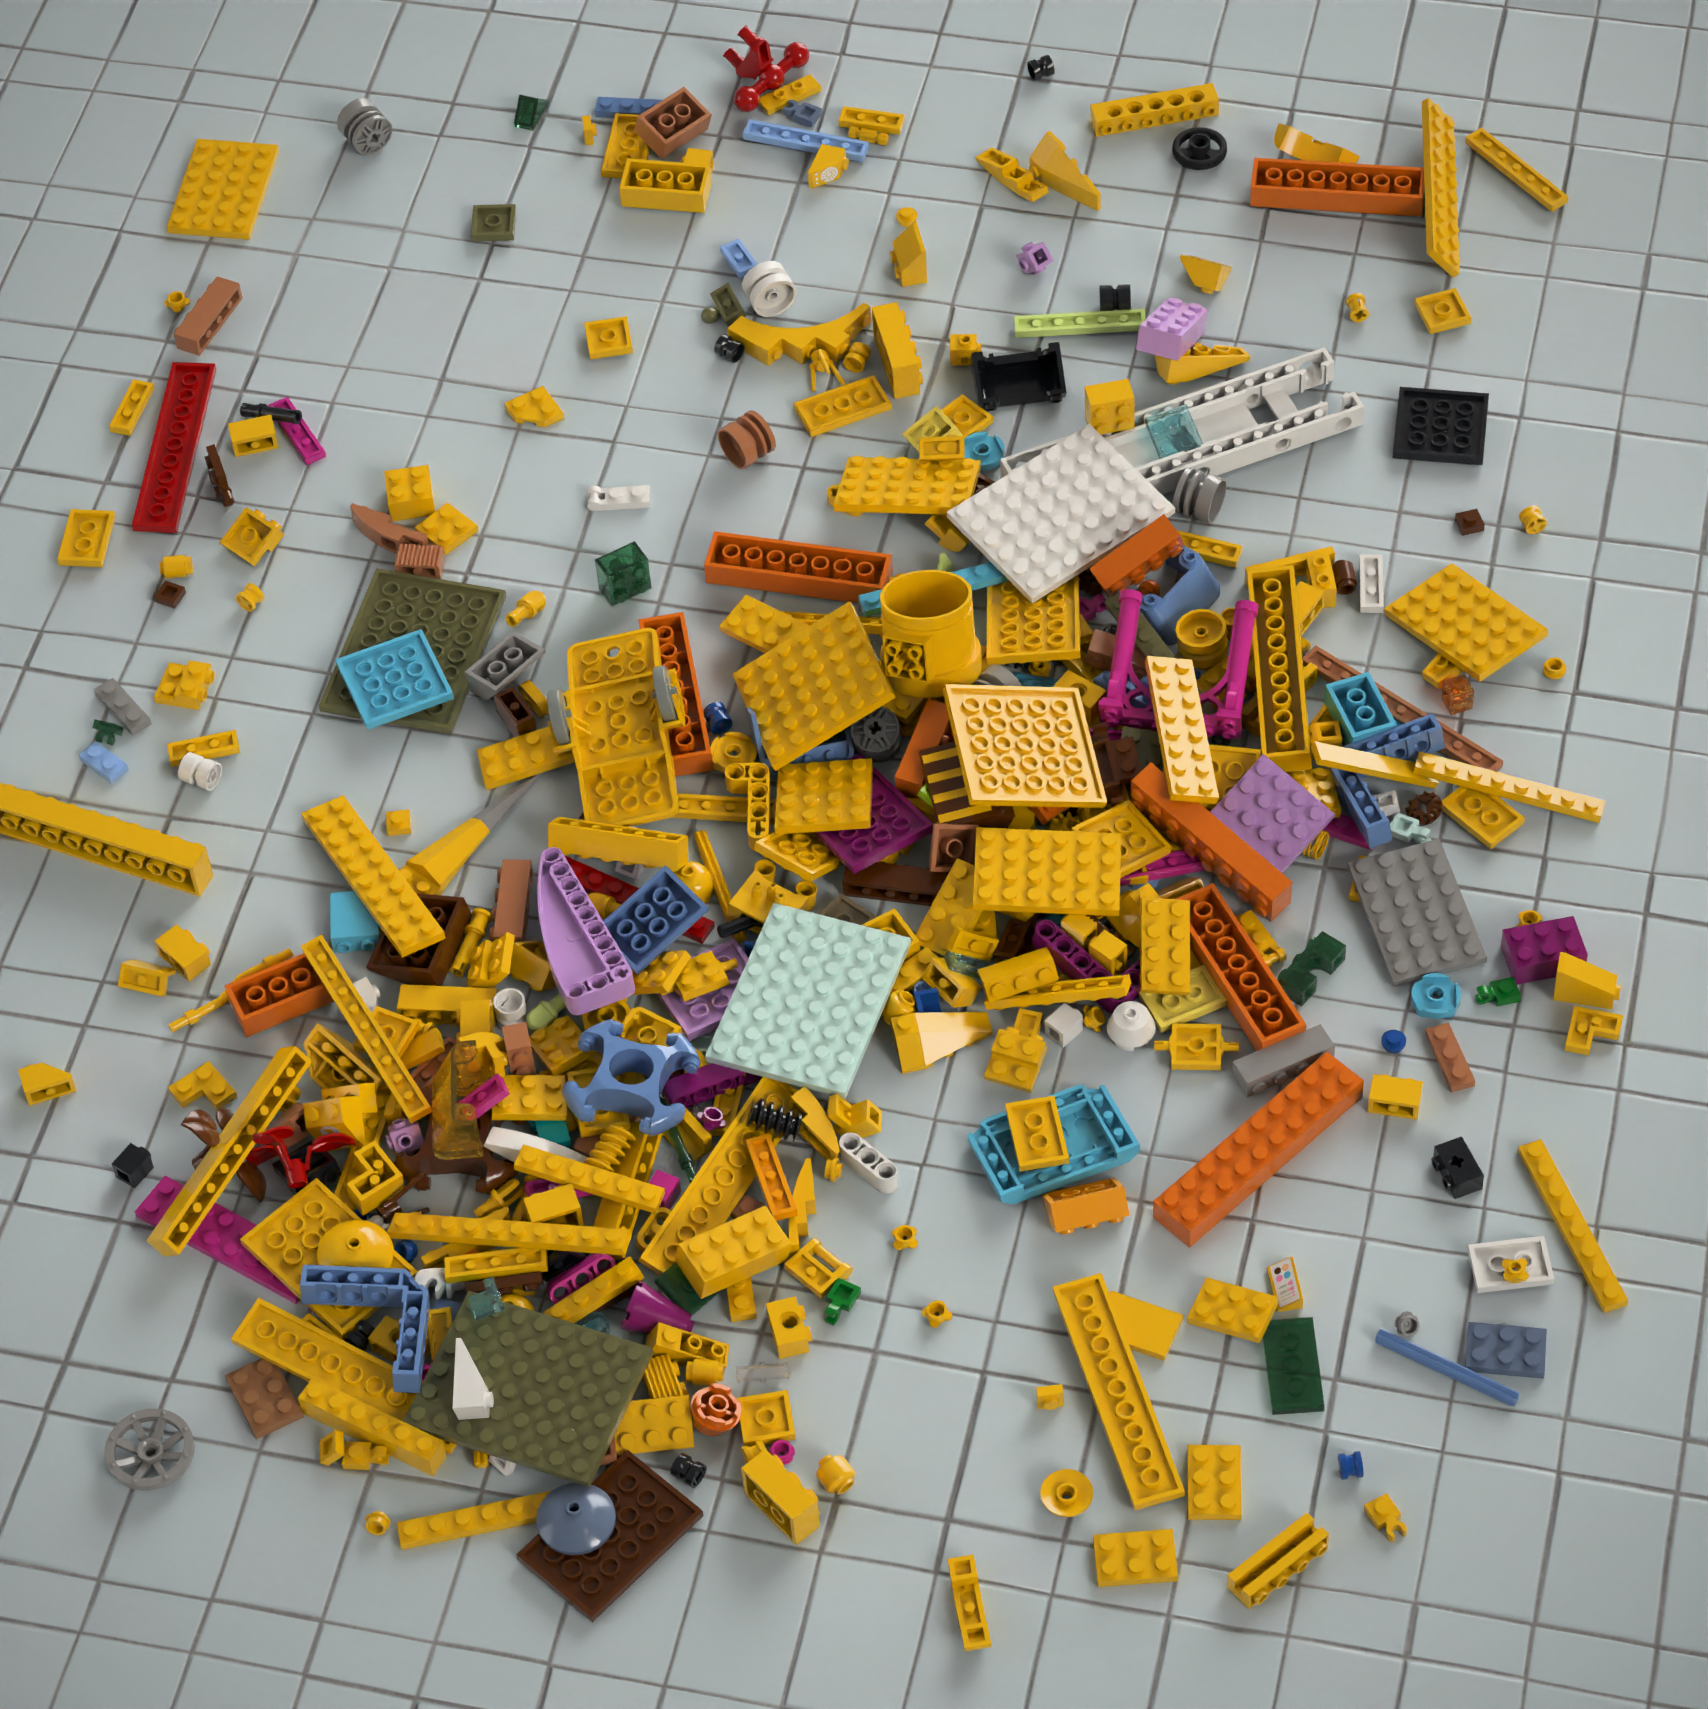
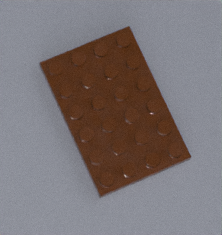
M629 1450L623 1453L591 1484L602 1489L610 1497L616 1513L614 1530L601 1547L582 1555H566L548 1547L540 1535L537 1534L516 1554L519 1562L592 1623L704 1516L703 1510ZM572 1508L570 1511L575 1512L578 1508Z

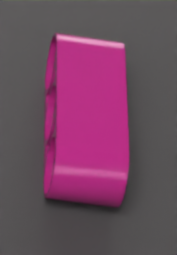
M592 1253L550 1280L546 1286V1293L551 1301L556 1304L614 1267L616 1263L609 1254ZM600 1260H608L606 1268L597 1269V1264ZM578 1274H587L586 1280L584 1282H575L576 1276ZM565 1287V1292L562 1296H554L556 1288Z

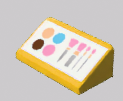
M1293 1256L1268 1266L1267 1272L1273 1296L1278 1297L1279 1301L1276 1308L1277 1312L1302 1309L1303 1296Z

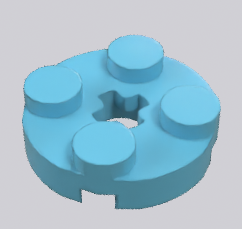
M977 432L964 439L965 459L981 460L980 472L1001 466L1000 459L1004 458V444L996 435L994 437L988 436L986 432Z
M1431 973L1422 976V980L1418 981L1417 984L1416 982L1414 983L1411 992V1002L1418 1016L1442 1019L1451 1018L1455 1015L1460 1005L1461 990L1457 983L1455 985L1450 981V977L1440 973ZM1433 993H1438V996L1442 998L1433 999L1431 997Z

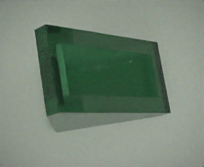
M519 94L514 127L533 131L549 101Z

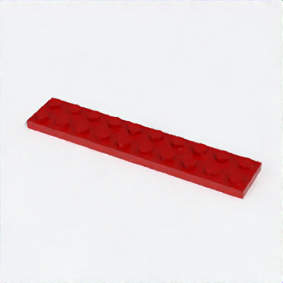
M172 362L132 522L133 531L177 533L216 374V365L214 363Z

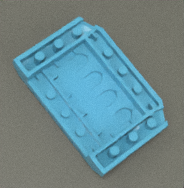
M1076 1085L1048 1095L1055 1096L1069 1155V1164L1020 1172L1006 1111L985 1118L975 1133L971 1134L970 1132L967 1135L971 1149L1002 1203L1017 1204L1130 1162L1140 1152L1138 1140L1105 1085H1099V1089H1086L1085 1085Z

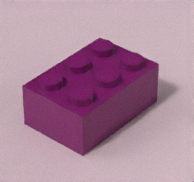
M1574 916L1502 929L1501 949L1510 975L1514 977L1517 985L1555 978L1560 952L1587 962L1588 954Z

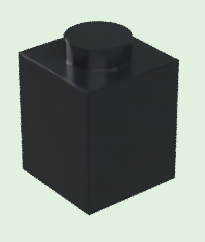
M132 1143L112 1163L116 1178L134 1189L154 1168L150 1152L142 1146L137 1147Z

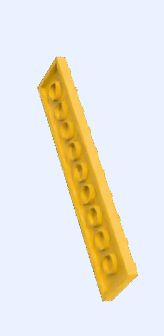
M1427 98L1422 101L1427 254L1451 277H1455L1460 274V244L1458 242L1459 228L1457 218L1459 215L1456 193L1457 168L1455 166L1456 152L1454 143L1455 123L1452 117L1447 116L1438 104H1434Z
M745 595L719 625L721 632L766 653L809 625L749 595ZM893 690L896 698L884 704L883 707L890 709L896 715L897 720L908 724L929 698L908 696Z
M344 795L301 813L307 827L402 958L446 939L443 929Z
M762 1077L638 1261L679 1289L682 1288L687 1278L675 1261L678 1244L724 1224L757 1176L746 1147L745 1139L761 1136L766 1133L765 1125L755 1130L754 1121L749 1127H746L747 1118L754 1101L756 1104L760 1098L764 1099V1107L769 1102H773L774 1110L779 1105H782L784 1114L791 1096L798 1092L797 1089L788 1083ZM771 1128L768 1133L771 1136L774 1147H776L783 1137V1132L781 1131L775 1137L774 1129Z
M1102 1273L1053 1286L1054 1297L1134 1511L1184 1497V1487Z
M259 1297L231 1337L233 1344L307 1382L313 1378L401 1421L404 1420L417 1394L394 1392L392 1365ZM443 1440L446 1453L451 1455L457 1444Z

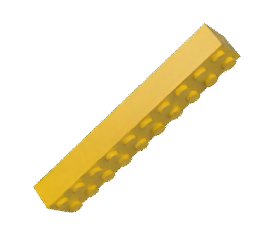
M1294 565L1247 570L1249 599L1259 605L1258 615L1254 620L1252 637L1262 755H1266L1285 772L1311 770L1312 761Z
M0 783V834L201 897L213 877L206 847L200 843L185 841L178 836H169L155 829L150 830L141 827L136 823L121 821L116 817L105 816L94 810H86L72 803L67 804L57 801L53 797H44L30 790L25 791L11 784Z

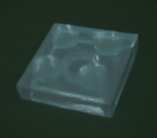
M1187 404L1146 417L1144 420L1160 459L1181 451L1193 450L1203 444Z

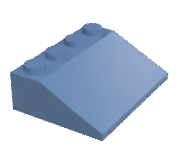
M665 865L603 922L629 966L638 975L710 909Z

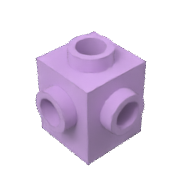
M1030 242L1021 247L1022 252L1016 255L1018 265L1025 274L1032 272L1035 275L1046 270V265L1053 262L1044 242L1037 244Z
M401 1118L393 1121L392 1125L387 1127L389 1135L385 1137L389 1149L395 1148L397 1155L400 1152H406L411 1155L417 1151L416 1149L422 1147L424 1140L417 1121L410 1123L409 1120Z

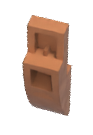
M353 503L350 505L355 525L366 537L380 547L397 554L400 543L403 545L412 543L415 545L419 544L420 546H429L426 534L393 524L391 515L369 509L366 506Z

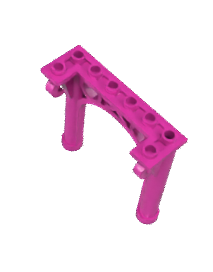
M1124 589L1120 591L1118 599L1120 608L1106 698L1102 697V700H1099L1101 723L1105 722L1106 726L1110 728L1127 726L1138 729H1152L1157 732L1150 689L1140 682L1132 666L1143 595L1137 590ZM1239 600L1235 603V615L1225 675L1215 687L1199 695L1201 705L1210 702L1218 708L1217 712L1213 715L1203 714L1207 737L1215 735L1226 739L1242 738V707L1254 620L1258 615L1259 608L1256 602ZM1129 677L1130 681L1136 689H1133L1126 694L1127 682ZM1226 688L1224 704H1222L1216 696ZM1141 695L1150 701L1149 705L1145 708H1134L1130 705V701L1133 698Z

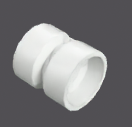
M192 752L187 753L183 757L178 769L179 780L192 785L196 784L197 787L212 791L217 786L222 774L221 763L204 759V757Z
M506 988L498 992L493 1001L498 1027L502 1030L503 1026L525 1022L528 1013L523 993L515 988Z

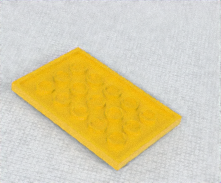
M197 139L167 224V232L172 234L250 240L279 153L278 145Z
M848 457L833 503L834 512L947 514L949 510L974 495L981 470V460L966 458L965 460L920 461V458Z
M1453 563L1384 608L1385 616L1479 682L1548 636V629Z
M1079 574L1034 603H1031L1010 581L988 586L987 665L1037 661L1048 662L1051 660L1081 658Z
M976 827L973 910L1119 916L1121 833Z
M315 1178L240 1238V1241L256 1259L302 1301L300 1291L303 1265H319L317 1250L324 1234L341 1222L362 1219L320 1180ZM354 1243V1244H351L350 1246L356 1247V1246H358L359 1244ZM394 1250L391 1268L406 1269L414 1277L418 1271ZM305 1304L342 1339L348 1332L354 1330L355 1325L361 1319H368L381 1308Z

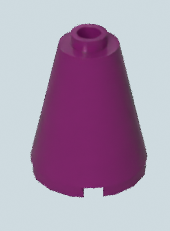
M639 1281L627 1307L626 1319L623 1318L621 1329L649 1334L660 1322L692 1332L695 1321L691 1320L692 1315L646 1283Z

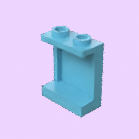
M355 891L330 893V939L334 953L374 950L380 937V927Z

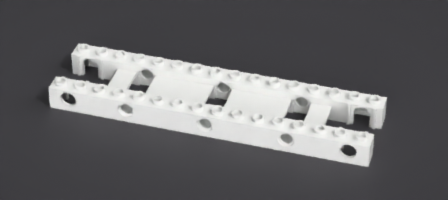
M1324 347L1135 412L1134 429L1106 433L1102 436L1163 495L1176 490L1179 479L1187 467L1194 468L1196 472L1203 471L1206 479L1209 474L1217 476L1361 426L1364 420V405L1355 392H1346L1342 396L1341 410L1336 414L1328 415V403L1326 401H1320L1317 405L1298 411L1289 395L1298 392L1303 393L1304 390L1324 383L1326 385L1334 380V360ZM1312 361V365L1307 370L1302 369L1298 371L1303 363ZM1267 403L1277 420L1258 425L1249 409ZM1186 431L1196 448L1187 452L1181 451L1177 453L1168 437ZM1069 436L1000 459L1001 478L1017 469L1015 466L1019 461L1023 459H1029L1030 461Z

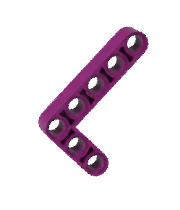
M1041 920L1036 924L1032 938L1033 945L1037 949L1047 947L1055 966L1071 980L1113 976L1054 922ZM1140 959L1122 974H1129L1131 983L1136 985H1130L1127 996L1118 998L1119 1000H1114L1112 997L1096 1000L1107 1012L1112 1014L1120 1004L1134 1001L1139 997Z

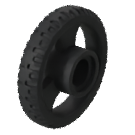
M1204 127L1189 128L1176 136L1172 145V153L1175 160L1183 167L1192 170H1207L1216 167L1225 159L1227 143L1225 138L1213 129ZM1189 139V147L1180 148L1182 143ZM1210 139L1219 145V150L1210 148Z

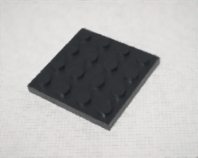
M1400 387L1392 458L1483 465L1489 393Z

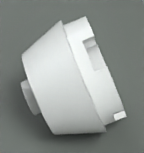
M1134 1001L1124 1002L1117 1006L1107 1022L1109 1037L1115 1042V1046L1126 1051H1134V1048L1141 1047L1144 1044L1147 1046L1156 1031L1155 1021L1147 1008L1141 1003Z

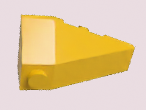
M1051 131L1046 132L1029 157V171L1032 172L1033 178L1096 211L1100 210V192L1086 174L1081 175L1077 167V161L1074 158L1070 160L1064 152L1066 150L1065 145Z

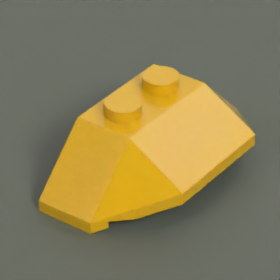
M319 1023L315 1025L303 1043L307 1051V1057L312 1061L309 1065L310 1077L322 1089L374 1083L376 1092L383 1081L371 1060L360 1051L354 1050L353 1045L349 1041Z

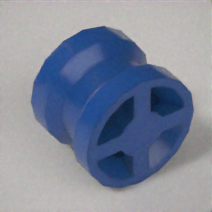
M1355 1451L1352 1455L1338 1454V1466L1342 1480L1348 1479L1349 1476L1363 1477V1462L1360 1451Z

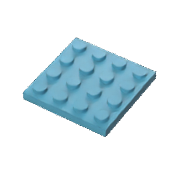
M422 629L335 659L338 670L367 730L454 699L453 692Z

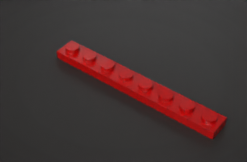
M565 856L585 892L588 894L592 892L614 897L616 903L623 904L639 889ZM702 916L682 935L703 944L715 927L714 921Z

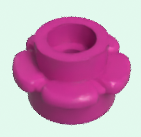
M778 1440L773 1443L769 1453L772 1456L774 1454L777 1455L783 1464L786 1465L793 1460L795 1449L788 1441Z

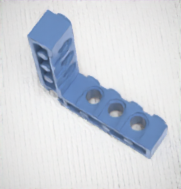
M1432 713L1345 745L1344 748L1411 761L1418 757L1419 751L1430 754L1445 748L1442 727ZM1331 768L1335 789L1369 848L1371 849L1392 841L1389 819L1384 811H1380L1376 797H1372L1369 792L1367 782L1362 780V778L1369 775Z
M303 1265L300 1281L302 1304L402 1308V1319H399L400 1336L399 1340H396L397 1360L393 1363L392 1371L394 1392L420 1393L430 1314L429 1290L422 1284L419 1285L406 1269Z

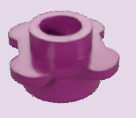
M707 1107L704 1112L697 1114V1119L703 1123L705 1130L712 1131L718 1127L724 1128L726 1122L722 1120L723 1113L716 1107Z

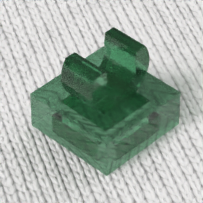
M94 719L92 727L99 731L95 736L97 742L102 743L103 737L107 735V744L112 746L115 743L114 735L122 736L124 727L96 719Z

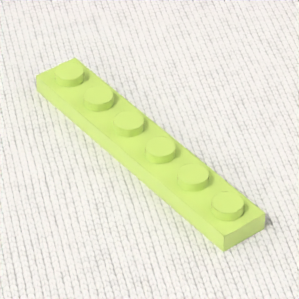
M1145 309L1014 316L1015 338L1139 331L1140 325L1146 320Z

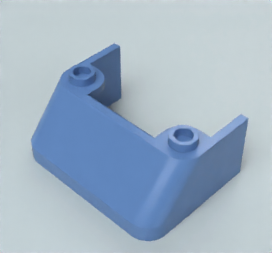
M1186 546L1182 548V552L1176 557L1171 558L1170 556L1166 559V565L1185 575L1163 598L1155 594H1145L1142 597L1140 611L1154 630L1163 636L1166 645L1177 643L1176 624L1184 614L1197 609H1209L1220 596V585L1200 554Z
M748 707L746 712L752 741L757 749L758 761L768 766L770 780H777L778 770L775 771L771 766L761 743L756 714L751 707ZM849 727L788 764L841 761L852 758L854 749Z

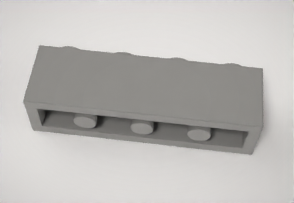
M1319 1024L1233 1061L1232 1076L1246 1097L1260 1094L1267 1088L1281 1085L1288 1079L1300 1075L1324 1053L1328 1052L1334 1056L1335 1045L1322 1025Z

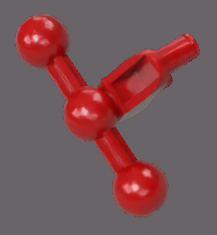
M745 25L737 35L750 47V52L744 59L733 47H730L723 57L732 64L738 76L753 78L754 80L759 77V80L753 86H743L736 90L733 99L737 109L748 113L755 110L759 105V96L766 90L780 88L784 83V74L791 68L805 66L809 60V50L806 45L799 42L789 44L784 50V58L777 65L771 64L774 59L771 57L768 42L764 38H759Z

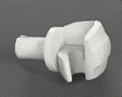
M444 1268L421 1269L413 1277L419 1285L422 1284L427 1290L429 1287L436 1286V1300L440 1299L445 1291L447 1300L452 1299L454 1291L465 1290V1283L476 1282L474 1280L447 1284Z

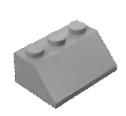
M511 632L465 671L470 691L484 700L490 699L545 654V649L518 633Z

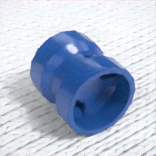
M713 702L704 708V718L709 722V728L713 734H723L732 727L733 722L727 714L723 703Z

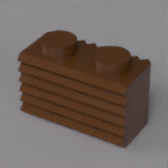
M510 687L494 696L496 712L514 737L537 730L535 715L528 708L524 699L517 693L515 687Z

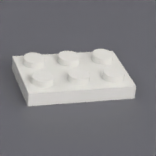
M1544 1236L1468 1245V1255L1477 1293L1554 1284V1275ZM1504 1259H1525L1527 1261L1526 1272L1529 1274L1528 1279L1516 1284L1505 1281L1503 1279L1504 1268L1502 1267V1261Z

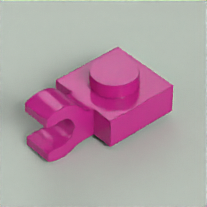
M1102 593L1095 595L1090 600H1087L1084 596L1080 598V614H1082L1086 622L1095 618L1096 612L1099 613L1107 609L1104 604L1106 599Z

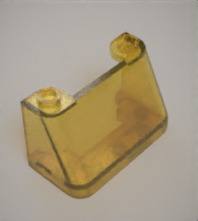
M476 1040L456 1043L432 1080V1147L435 1156L440 1159L483 1157V1143L480 1140L476 1110L468 1103L458 1104V1096L469 1095L471 1087L476 1083L478 1085L483 1084V1074Z

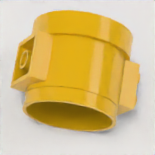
M941 570L914 571L898 576L887 583L880 593L883 628L880 660L891 688L904 695L931 698L944 696L943 688L945 684L972 685L981 674L982 660L980 642L975 636L971 585L961 576Z

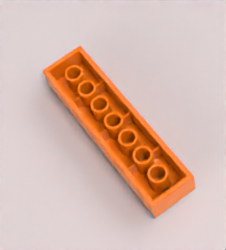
M1254 158L1250 206L1422 217L1424 168Z
M714 531L704 564L706 583L850 601L853 603H859L858 595L883 589L889 583L890 577L893 574L892 554Z
M684 612L638 619L640 629L652 628L656 631L659 638L661 663L668 670L675 668L680 684L685 710V726L668 730L675 777L713 771L712 754Z
M1152 762L1131 780V802L1140 812H1143L1148 817L1151 824L1163 829L1167 837L1174 843L1178 842L1190 857H1198L1206 871L1213 872L1218 876L1219 881L1225 887L1232 888L1241 901L1252 905L1260 917H1266L1271 922L1291 903L1293 882L1200 803L1170 800L1166 775Z
M1214 883L1175 898L1178 900H1190V948L1200 965L1206 967L1227 1000L1228 1009L1256 1051L1305 1031L1306 1023Z

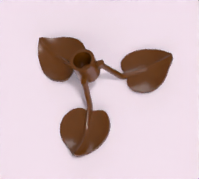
M226 1108L219 1109L215 1115L217 1124L222 1131L234 1115ZM200 1109L189 1113L181 1123V1126L192 1131L202 1142L207 1144L203 1151L192 1159V1165L195 1170L209 1149L217 1146L220 1142L214 1119L207 1112ZM245 1161L236 1171V1174L259 1203H261L266 1192V1179L255 1164Z

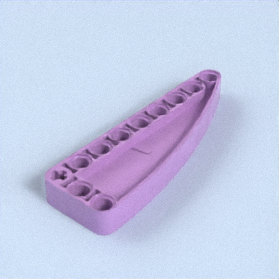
M556 847L545 849L540 856L538 871L539 921L549 967L568 1011L573 1015H582L633 995L635 984L632 969L562 851Z

